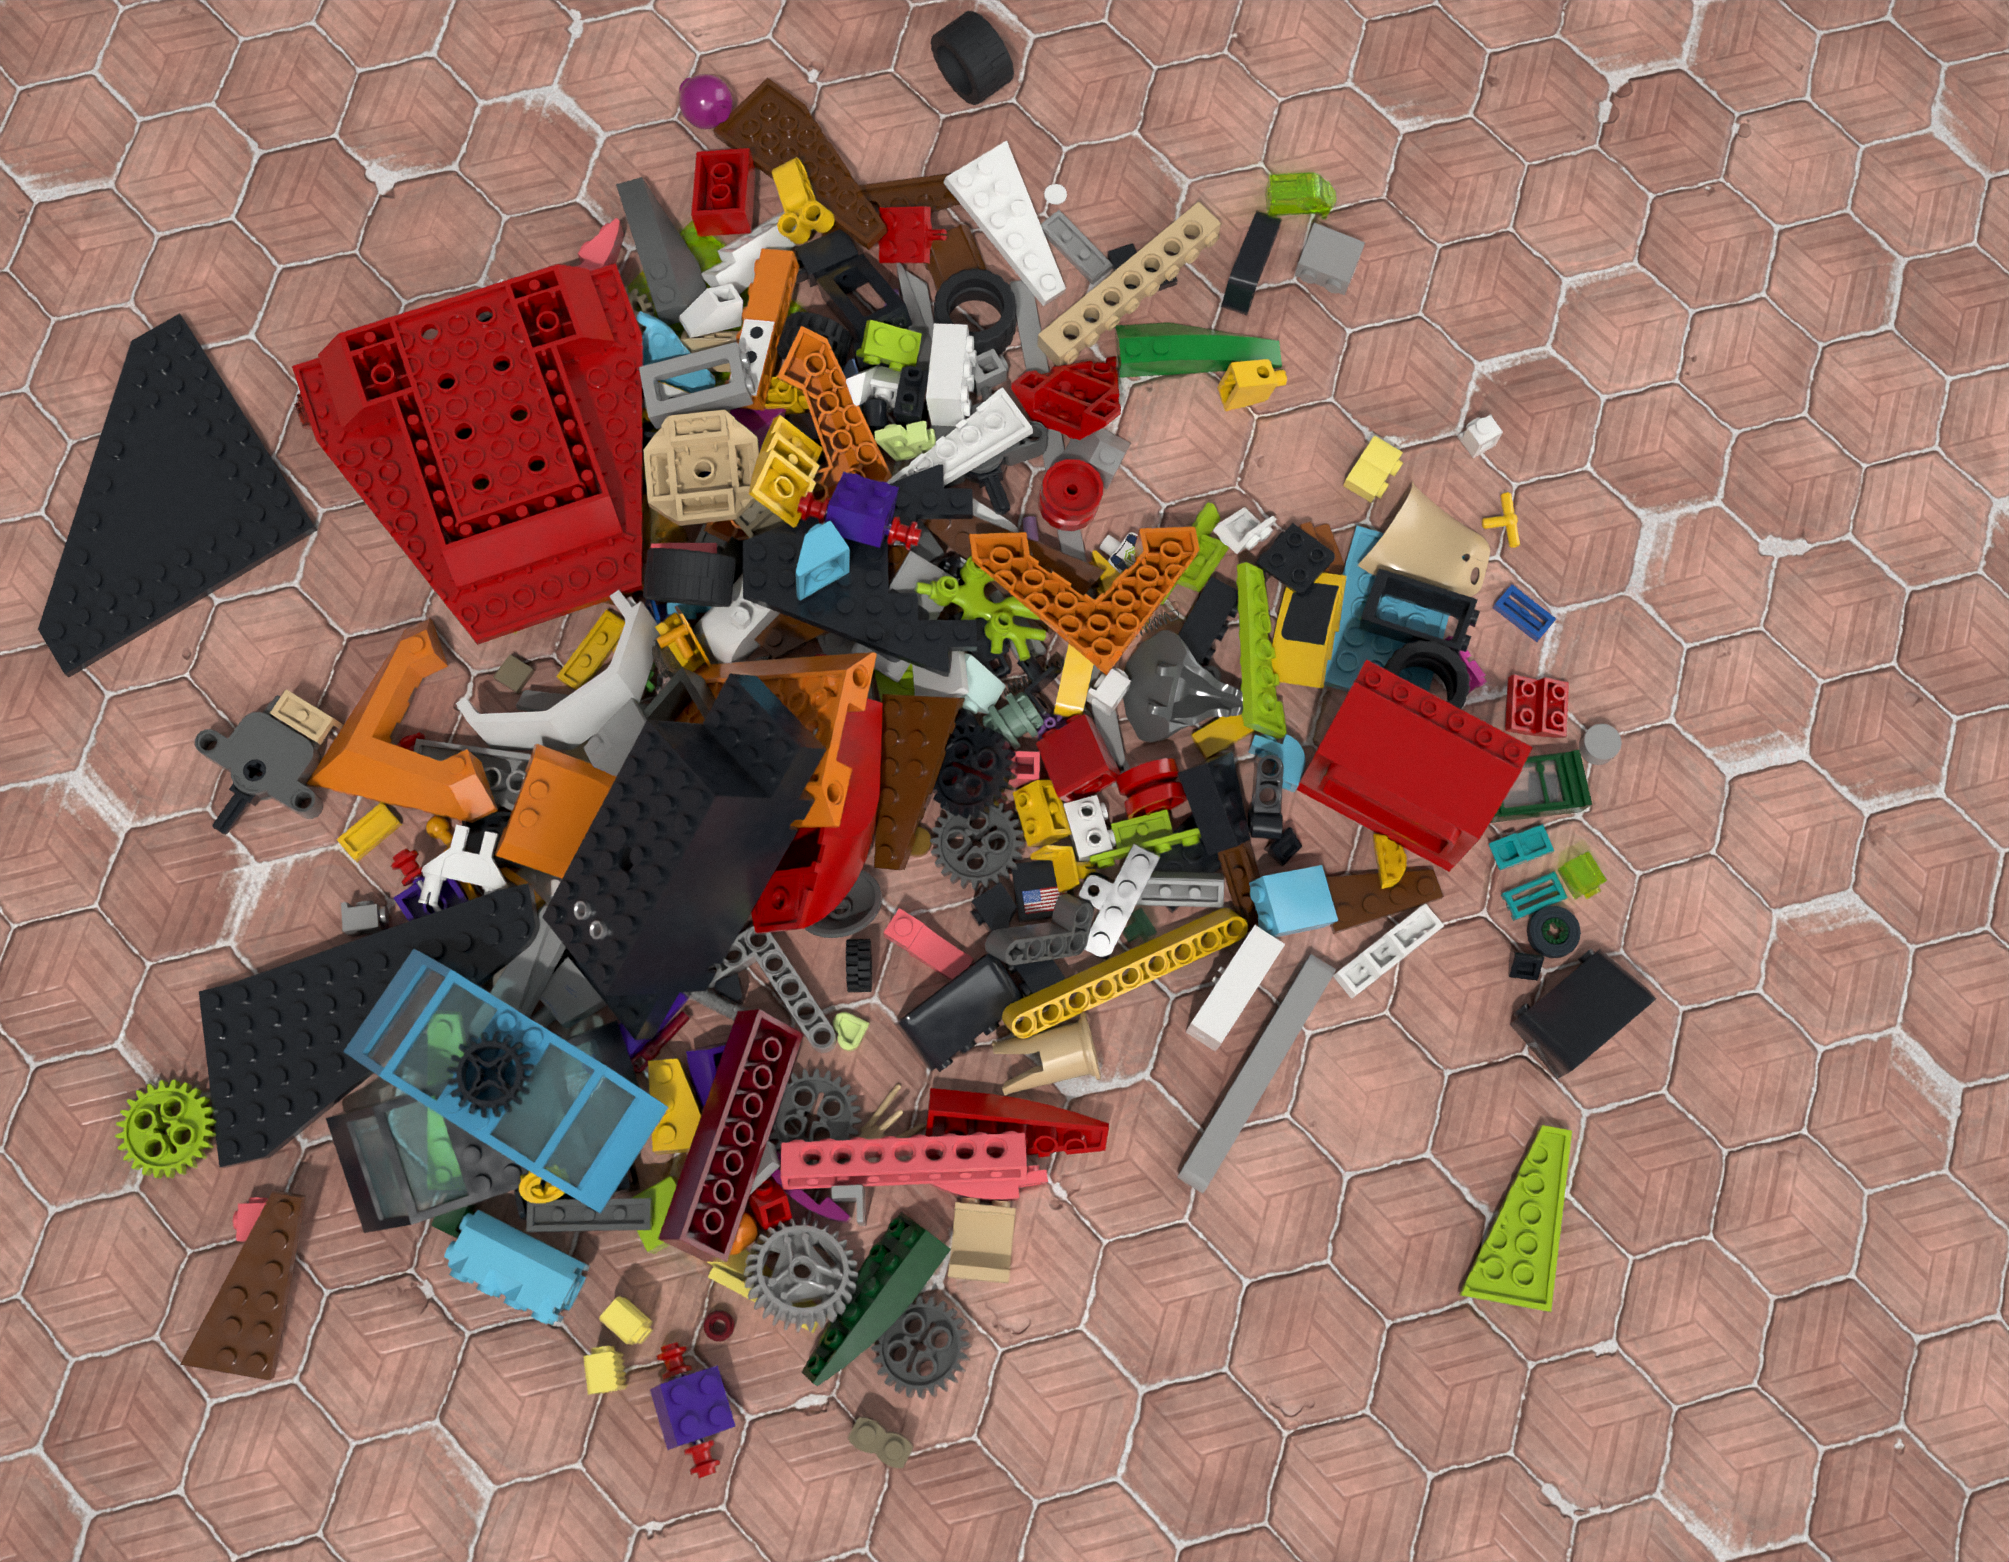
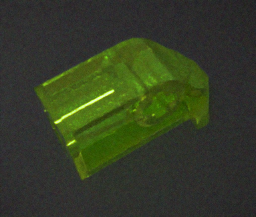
M1317 173L1269 175L1265 190L1268 215L1320 214L1321 220L1327 219L1331 209L1337 202L1335 189L1329 181L1324 180Z

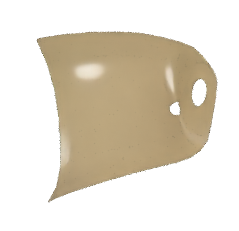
M1412 482L1411 491L1402 508L1380 540L1358 566L1374 576L1377 575L1380 568L1472 597L1482 587L1489 561L1490 548L1485 538L1439 508ZM1464 554H1469L1470 558L1465 563L1462 556ZM1477 567L1479 569V578L1477 583L1473 585L1471 583V573Z

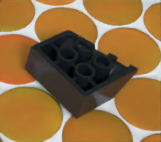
M1232 751L1216 755L1178 773L1208 856L1237 847L1250 840L1249 827Z

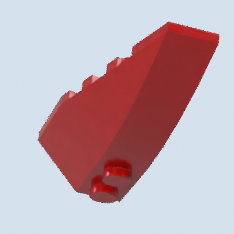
M930 1088L925 1136L938 1137L948 1133L963 1136L972 1135L977 1132L1002 1134L1006 1131H1015L1017 1133H1025L1026 1155L1038 1154V1158L1050 1157L1051 1153L1062 1151L1067 1155L1105 1151L1109 1123L1056 1106L1021 1098L990 1093ZM993 1152L989 1154V1156L994 1158L1000 1157L1002 1155L998 1152ZM965 1153L959 1155L958 1157L962 1159L970 1158L971 1155ZM931 1155L928 1158L939 1159L941 1156Z

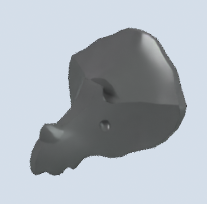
M1161 630L1150 639L1144 641L1125 666L1124 672L1128 675V679L1131 680L1129 690L1123 697L1125 712L1137 737L1142 741L1158 742L1164 740L1181 729L1200 723L1209 717H1229L1242 714V691L1218 681L1206 669L1201 667L1184 641L1173 631Z

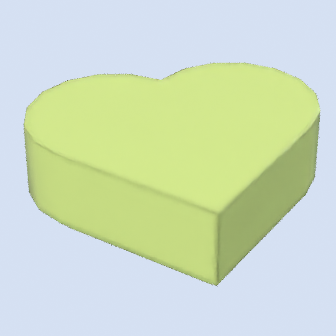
M841 1012L833 1019V1028L838 1034V1043L846 1051L857 1049L870 1024L850 1013Z

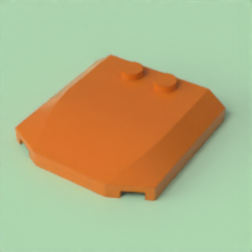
M535 744L525 770L524 781L507 827H504L495 856L562 879L616 776L593 767L591 763Z

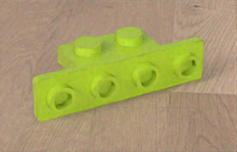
M1208 502L1203 510L1198 513L1195 522L1191 526L1196 529L1199 553L1161 602V605L1165 603L1177 584L1200 593L1228 551V546L1223 544L1221 540L1210 537V534L1220 521V515L1214 504Z
M1166 809L1151 813L1149 816L1144 815L1111 824L1117 849L1090 856L1089 859L1091 865H1098V869L1115 865V860L1127 858L1134 843L1150 851L1154 850L1156 854L1172 850L1171 846L1182 843L1184 847L1200 842L1199 838L1202 837L1198 828L1174 834Z

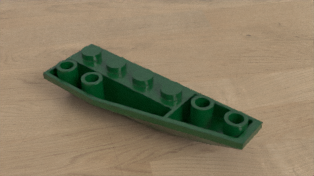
M900 1212L897 1218L890 1222L886 1233L880 1241L871 1248L869 1256L858 1272V1278L855 1282L857 1287L855 1293L851 1294L852 1300L850 1304L845 1306L846 1308L842 1315L837 1313L833 1323L830 1321L802 1373L818 1387L851 1363L894 1324L914 1301L951 1249L907 1215Z

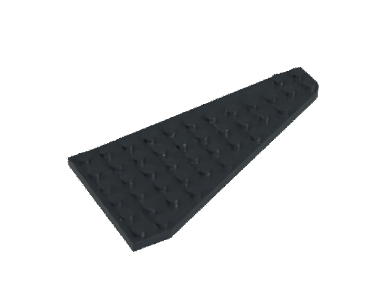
M527 883L498 890L242 980L199 991L212 1108L214 1109L213 1118L216 1120L214 1127L219 1168H228L272 1157L374 1074V1072L343 1051L413 949L450 968L479 987L525 951L534 942L539 930L533 885ZM437 972L433 973L375 1058V1062L383 1066L391 1059L446 977ZM454 984L436 1011H451L471 993ZM428 1023L421 1032V1034L428 1030Z

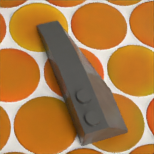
M642 177L616 184L658 318L667 325L679 323L680 315L707 289L699 264Z

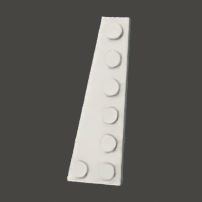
M1002 387L978 406L976 412L968 419L961 420L951 433L946 437L942 436L935 442L934 447L925 454L921 453L909 466L903 468L886 483L890 484L936 465L943 464L945 486L1031 435L1033 428Z

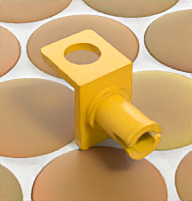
M1046 845L1030 854V858L1033 860H1050L1053 862L1059 893H1064L1079 885V879L1086 880L1090 872H1096V869H1086L1087 867L1095 866L1094 864L1091 865L1090 861H1075L1073 847Z

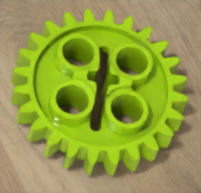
M160 1080L158 1088L149 1083L147 1084L148 1093L137 1090L136 1093L139 1099L137 1101L127 1100L131 1109L129 1111L120 1110V1113L126 1117L125 1121L116 1122L117 1126L124 1128L123 1132L115 1135V1138L124 1140V1143L117 1147L118 1150L128 1151L123 1160L128 1162L134 1160L131 1166L132 1169L140 1170L142 1168V1174L150 1176L153 1172L154 1178L158 1179L163 1177L164 1172L167 1178H174L176 1170L179 1174L186 1175V1165L197 1168L198 1165L195 1159L197 1157L207 1158L203 1149L204 1147L213 1148L214 1145L208 1142V1138L216 1136V1133L210 1130V1127L214 1126L216 1120L209 1118L213 1114L214 1109L212 1107L205 1108L210 1099L205 1096L199 1098L202 1090L195 1088L191 1091V1084L184 1082L181 1086L177 1080H172L170 1086L167 1081ZM177 1102H180L181 1111L178 1115L173 1116L171 1112L172 1107ZM158 1105H161V1107H160L161 1114L158 1113V1110H157V1106H158ZM151 1114L152 1124L147 1129H144L143 1120ZM166 1123L171 1124V1127L167 1129ZM167 1129L168 1135L163 1134V1131ZM189 1129L191 1131V1138L186 1144H183L181 1141L182 1134ZM158 1142H161L162 1151L155 1157L153 1155V1147ZM173 1145H175L177 1149V1152L175 1154H173Z

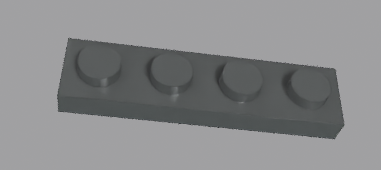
M577 1199L554 1200L541 1204L527 1201L526 1232L652 1230L653 1199H610L601 1214Z

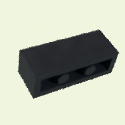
M1212 576L1178 634L1200 666L1203 663L1209 665L1216 650L1212 649L1216 640L1221 642L1229 629L1225 625L1229 617L1235 618L1238 614V590Z

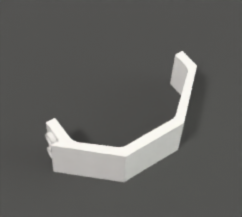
M620 590L610 595V598L625 618V625L611 664L605 671L552 708L536 712L480 714L466 697L458 701L456 705L467 722L491 749L503 751L533 750L535 744L553 750L575 749L596 734L631 698L635 699L638 704L640 703L659 645L656 638L661 636L655 628L658 625L643 602L640 601L636 604L631 596L625 599Z

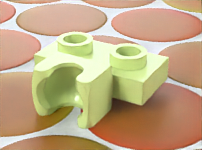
M926 421L906 425L907 430L901 425L891 424L885 426L884 429L874 431L875 441L896 462L916 458L921 453L925 454L935 446L936 436L934 429L926 430Z

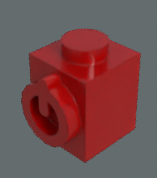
M773 1177L767 1178L749 1195L748 1201L751 1212L765 1231L769 1227L777 1228L780 1221L784 1223L792 1218L787 1195Z

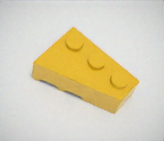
M678 1058L648 1061L650 1095L669 1107L652 1133V1151L657 1155L689 1152L702 1111L683 1063Z

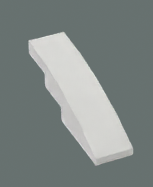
M1425 903L1339 970L1333 977L1349 997L1353 999L1443 928L1444 925Z

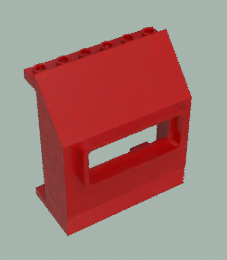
M1366 659L1296 790L1380 835L1388 836L1389 840L1450 872L1482 837L1522 772L1521 769L1533 747Z

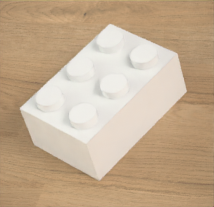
M934 323L926 392L931 424L934 426H956L961 420H966V416H971L972 404L971 399H969V392H973L974 375H971L972 367H976L977 353L974 350V336H969L968 325Z

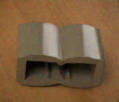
M859 1417L848 1436V1440L854 1447L866 1453H876L883 1463L894 1468H903L914 1448L912 1442L902 1434L887 1432L879 1422L867 1417Z

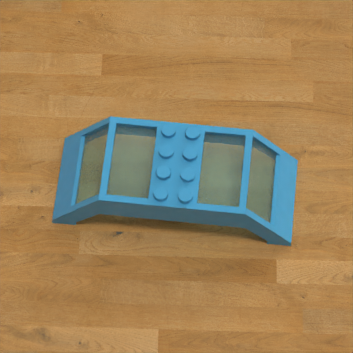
M416 949L412 950L343 1051L379 1077L600 1214L669 1108L609 1067L450 968ZM497 1031L501 1033V1042H503L507 1035L513 1037L510 1047L517 1042H521L524 1045L518 1053L519 1055L523 1052L531 1054V1057L523 1063L534 1064L535 1069L525 1072V1075L534 1077L535 1081L533 1083L524 1082L523 1086L530 1089L531 1093L526 1095L520 1091L518 1097L524 1103L520 1106L512 1100L510 1102L513 1107L512 1113H507L504 1106L500 1107L501 1117L496 1118L492 1108H490L488 1117L483 1118L481 1117V1107H479L475 1115L469 1113L471 1102L466 1107L461 1108L458 1103L463 1098V1095L456 1098L451 1096V1092L457 1089L458 1085L449 1086L447 1084V1080L456 1078V1074L447 1072V1067H458L459 1063L453 1061L451 1056L453 1054L459 1057L464 1055V1052L458 1048L460 1044L465 1045L468 1049L472 1047L469 1037L474 1036L478 1043H481V1033L487 1032L489 1040L492 1041L493 1034ZM489 1049L479 1053L478 1056L485 1062H492L498 1057H502L506 1052L499 1049ZM514 1060L509 1063V1067L504 1074L506 1082L511 1087L515 1083L517 1073ZM471 1062L466 1071V1083L469 1090L473 1087L472 1083L476 1080L478 1074L477 1069ZM480 1064L485 1070V1081L490 1079L502 1085L497 1079L498 1075L495 1074L498 1072L497 1068L491 1070ZM490 1087L484 1093L481 1092L476 1098L492 1101L503 1097L505 1094L497 1087Z

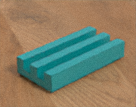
M1556 872L1501 894L1502 899L1507 903L1508 911L1510 910L1512 914L1511 918L1513 921L1568 898ZM1552 880L1554 884L1519 900L1513 901L1512 896ZM1555 891L1558 892L1557 896L1521 911L1517 909V907Z

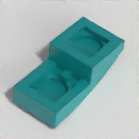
M1543 824L1488 843L1499 871L1554 852Z

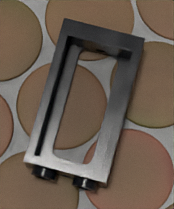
M863 254L815 278L822 299L861 347L868 320L883 322L903 329L912 325L904 301ZM869 283L886 303V306L869 316H863L846 294Z
M1379 568L1360 619L1359 629L1405 644L1413 643L1417 640L1437 641V643L1448 646L1459 655L1460 651H1467L1471 636L1467 635L1469 625L1475 627L1480 611L1475 609L1478 599ZM1389 596L1455 617L1458 620V624L1453 638L1447 641L1378 619L1376 614L1382 598Z

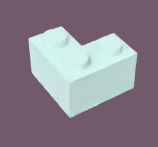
M965 653L969 692L960 697L965 698L962 707L972 712V714H977V712L989 714L987 708L993 704L995 706L1006 685L971 654Z

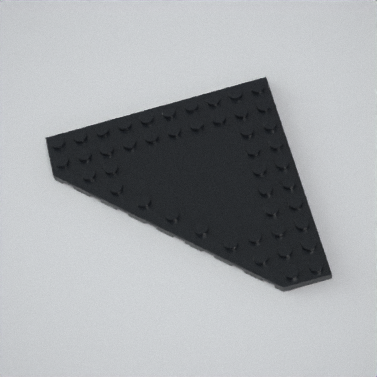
M180 313L133 339L130 343L38 627L40 634L63 673L69 678L318 531Z

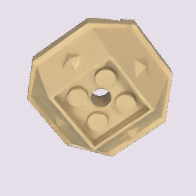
M726 410L668 416L662 423L660 430L652 437L643 450L648 504L650 508L679 526L734 520L757 501L749 495V488L759 455L758 438L735 420ZM701 472H711L707 477H698Z

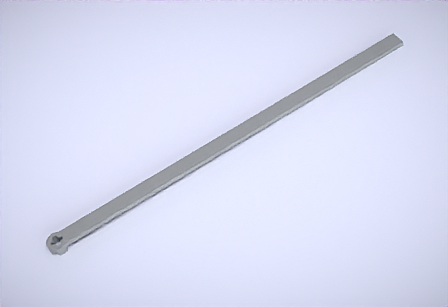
M1022 280L1010 282V289L1015 295L1016 322L1026 372L1036 370L1039 374L1049 373L1046 355L1037 346L1038 334L1041 332L1035 297ZM1045 428L1047 450L1042 456L1045 472H1047L1051 466L1060 461L1065 450L1061 433ZM1057 529L1061 552L1086 562L1080 529L1076 531ZM1092 588L1086 593L1091 598H1093ZM1093 665L1088 691L1094 687L1098 678L1104 674L1095 665ZM1091 704L1094 723L1117 766L1122 769V774L1129 770L1130 767L1124 756L1116 710L1109 716ZM1116 782L1113 783L1111 786L1117 787Z

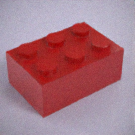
M750 148L696 152L691 217L698 237L752 233L756 169Z

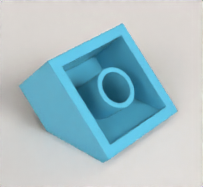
M831 521L823 525L817 524L805 534L796 569V590L799 600L806 598L849 573V547Z

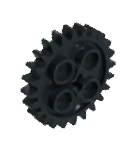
M966 725L964 734L960 730L955 729V738H948L945 746L946 754L932 792L936 794L933 800L941 803L940 807L949 811V813L956 817L960 815L968 819L969 815L977 819L979 818L980 810L984 814L989 815V806L992 805L998 809L1000 807L997 800L999 798L1003 800L1008 799L1004 791L1005 789H1014L1008 782L1017 778L1011 772V769L1018 767V764L1010 760L1016 754L1009 749L1011 744L1005 739L1003 740L1004 736L998 732L995 733L989 727L984 730L980 725H976L975 729ZM969 749L967 757L963 759L965 751ZM993 758L991 766L987 768L988 761ZM956 762L971 770H977L986 776L993 777L992 781H987L972 773H966L957 767H953L952 763ZM957 775L956 782L951 785L952 779ZM981 785L979 793L975 795L976 788Z

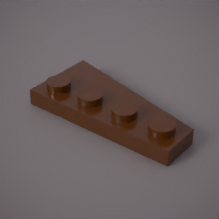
M1434 870L1407 871L1399 882L1392 887L1381 889L1379 874L1326 877L1338 918L1337 922L1330 925L1333 934L1410 910L1444 897Z

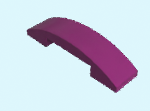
M777 1152L779 1163L781 1164V1154ZM777 1168L771 1175L783 1189L781 1171ZM801 1189L784 1190L800 1205L819 1216L843 1223H848L852 1219L828 1196L819 1206Z

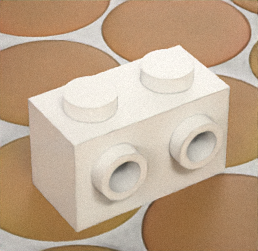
M1097 795L1063 804L1071 830L1070 839L1077 861L1087 862L1090 861V856L1113 850L1112 847L1116 846L1112 829L1107 830L1104 821L1108 819L1107 809L1104 802L1099 803Z

